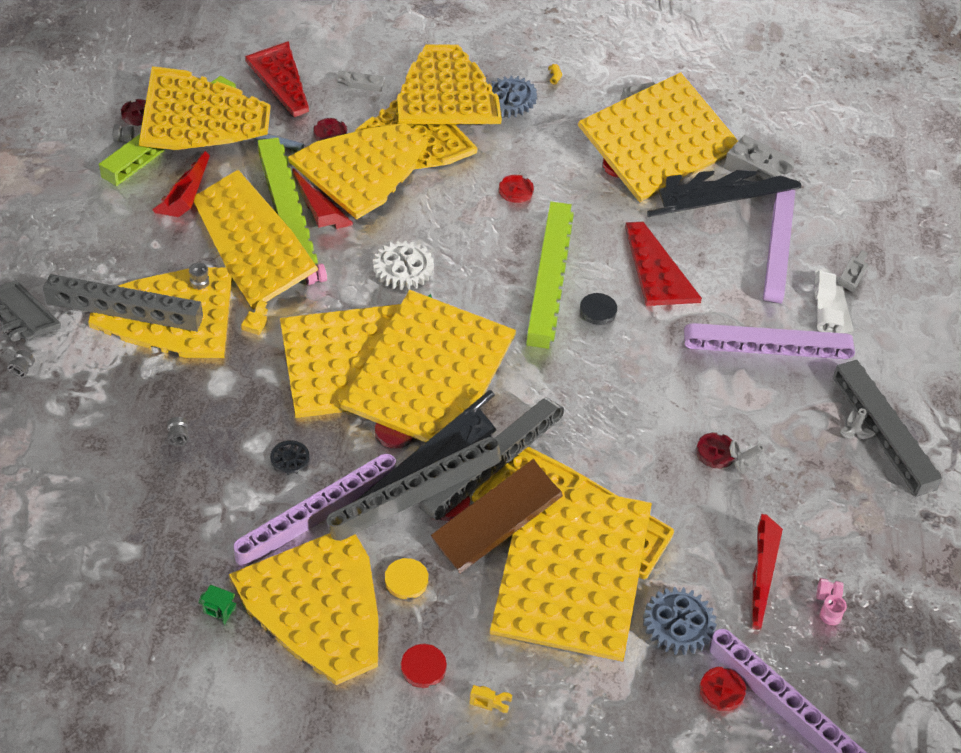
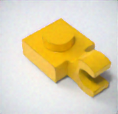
M259 301L255 313L248 312L241 324V330L260 335L268 322L267 316H265L268 312V309L265 308L267 302Z
M473 685L469 704L491 711L492 708H495L500 712L508 713L509 705L503 704L502 701L511 702L512 694L503 692L495 695L496 691H492L486 686Z

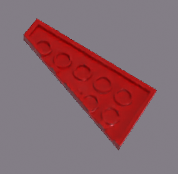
M289 41L245 56V62L293 117L309 112L308 102L303 92V86L300 82V76L293 59Z
M644 221L626 222L625 229L646 306L701 303L702 297Z

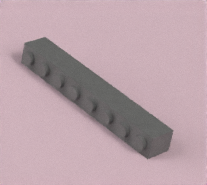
M857 359L837 365L832 378L857 413L861 408L866 410L867 413L863 420L864 424L875 433L874 438L915 497L937 491L943 479L940 472L931 463L928 455L923 452L918 441L913 438L907 426L900 420L896 411L887 402L886 397L869 377L865 368Z

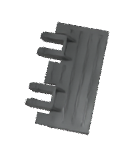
M17 280L0 285V317H3L8 322L3 325L1 330L4 334L9 335L8 337L11 341L29 340L60 329L61 322Z

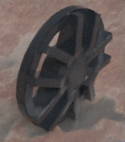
M294 440L278 443L270 454L271 464L274 469L287 473V475L289 473L298 474L299 471L308 466L310 459L308 448L301 442ZM293 465L294 469H289V466Z

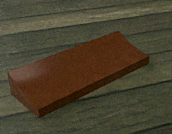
M533 458L432 533L431 537L436 547L461 574L563 497L562 491L551 481Z

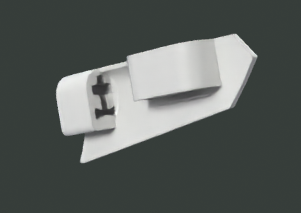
M825 267L816 270L814 299L817 300L818 331L852 334L854 329L843 287L837 283L840 277L831 273Z

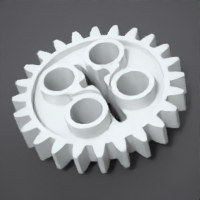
M406 240L403 244L397 241L396 245L390 242L389 247L383 245V250L378 249V254H375L373 271L376 273V278L380 277V282L386 281V286L393 284V289L400 286V290L406 286L410 290L411 285L418 288V283L424 285V280L429 281V276H432V271L434 270L433 257H431L430 252L426 253L427 248L421 249V244L414 246L413 241L410 244H407Z

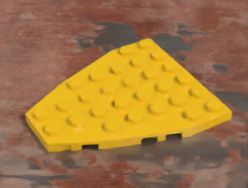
M426 44L423 51L418 55L417 61L411 64L406 81L401 87L400 94L397 96L399 124H501L502 117L499 97L492 92V86L486 83V77L478 65L469 60V55L463 52L459 45Z
M152 66L139 146L180 150L229 144L268 135L270 104L259 101L253 96L250 98L242 95L241 90L220 82H208L204 76H201V78L194 77L192 72L187 70Z
M397 99L393 100L390 103V107L386 110L381 109L377 117L372 116L361 124L355 132L368 128L399 124ZM408 124L428 140V147L422 152V157L417 160L414 169L448 165L477 153V147L455 124Z
M406 123L374 127L314 142L289 156L288 162L357 220L387 201V196L396 191V186L399 183H403L416 167L417 160L422 157V152L428 147V140Z
M208 267L210 284L208 287L198 290L190 285L188 268L118 285L124 288L200 301L202 303L203 320L197 332L90 312L89 327L103 331L110 336L113 333L120 336L121 340L146 348H151V346L161 348V352L168 353V351L177 352L183 358H225L232 277L227 268Z
M329 533L229 574L230 581L247 614L251 617L254 616L261 623V627L266 631L269 630L276 637V640L295 658L310 664L314 671L325 675L327 680L333 684L338 685L378 667V611L370 559L356 534L344 540H334Z

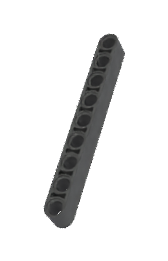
M547 397L540 400L495 437L499 441L501 461L498 464L419 502V508L435 520L444 517L556 424L564 414V407Z
M493 437L485 438L332 512L326 520L331 537L334 540H344L498 464L501 461L499 441Z

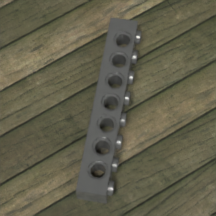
M54 274L49 275L43 286L46 303L50 305L196 332L203 320L202 303L200 301Z

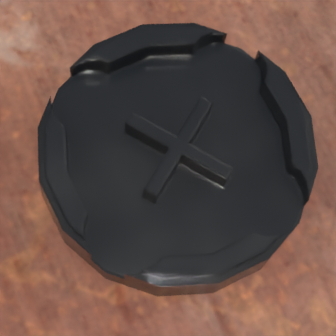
M592 293L582 299L580 314L584 316L587 322L604 325L606 322H612L615 319L618 306L610 296L603 293Z

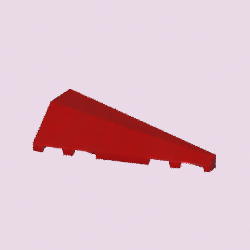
M206 151L200 154L198 160L191 164L192 168L184 172L170 188L169 193L161 199L162 202L152 209L155 213L180 217L191 209L210 157Z
M292 169L295 182L307 208L311 210L318 228L334 224L336 229L353 225V222L298 170Z
M761 514L757 525V562L752 574V629L761 630L783 531L767 514Z

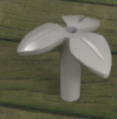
M859 409L858 413L853 410L849 414L846 423L850 428H842L840 430L842 436L853 439L854 434H857L859 439H869L875 436L872 430L867 428L861 429L867 413L865 409Z
M732 440L730 444L731 456L737 459L733 464L742 474L746 472L744 464L746 466L753 465L760 457L757 454L764 451V446L758 444L741 453L739 445L735 440Z

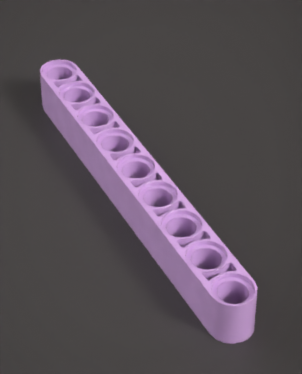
M795 190L775 194L763 301L779 304L783 302Z
M696 323L688 324L684 327L685 346L689 349L849 359L855 355L853 337L846 333Z
M391 454L378 456L239 538L234 543L236 563L240 566L253 564L323 522L332 512L353 503L396 467V459Z
M726 629L715 631L709 647L711 654L725 667L735 670L754 693L821 753H867L730 631Z

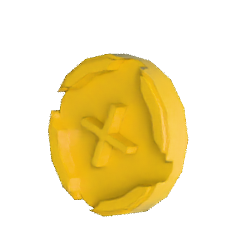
M402 558L395 560L385 571L386 588L393 596L400 599L419 597L428 586V571L420 561L415 559Z

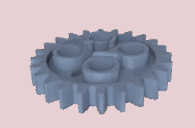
M504 76L503 80L497 78L498 82L492 81V92L499 97L502 118L505 115L508 118L511 115L517 117L518 113L523 115V111L529 112V108L533 109V105L536 104L537 89L534 88V84L530 83V80L525 82V78L520 80L519 76L513 79V76H510L509 79Z
M676 587L673 588L671 593L667 588H665L663 594L658 591L656 598L652 596L650 602L646 604L643 618H645L643 626L647 627L646 634H652L651 641L658 640V648L665 645V652L672 648L674 655L678 653V650H682L683 655H686L687 650H690L692 654H695L697 648L702 651L704 645H709L717 626L715 623L716 616L712 615L714 609L707 608L709 601L701 602V594L695 597L693 596L694 590H691L688 594L684 587L681 592H678Z

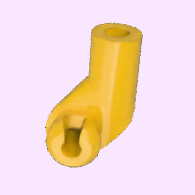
M552 64L548 67V71L551 70L549 73L553 74L550 83L556 85L563 74L559 65Z

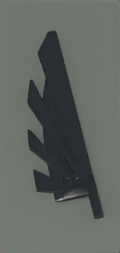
M736 170L715 181H705L714 175L715 171L699 172L688 184L678 185L682 175L669 176L666 178V187L658 189L664 207L648 210L647 216L654 217L800 189L802 185L800 181L781 175L761 181L744 180L757 173L756 171Z
M488 390L357 500L478 441L492 437L491 435L496 431V428L480 408L495 396L493 391Z

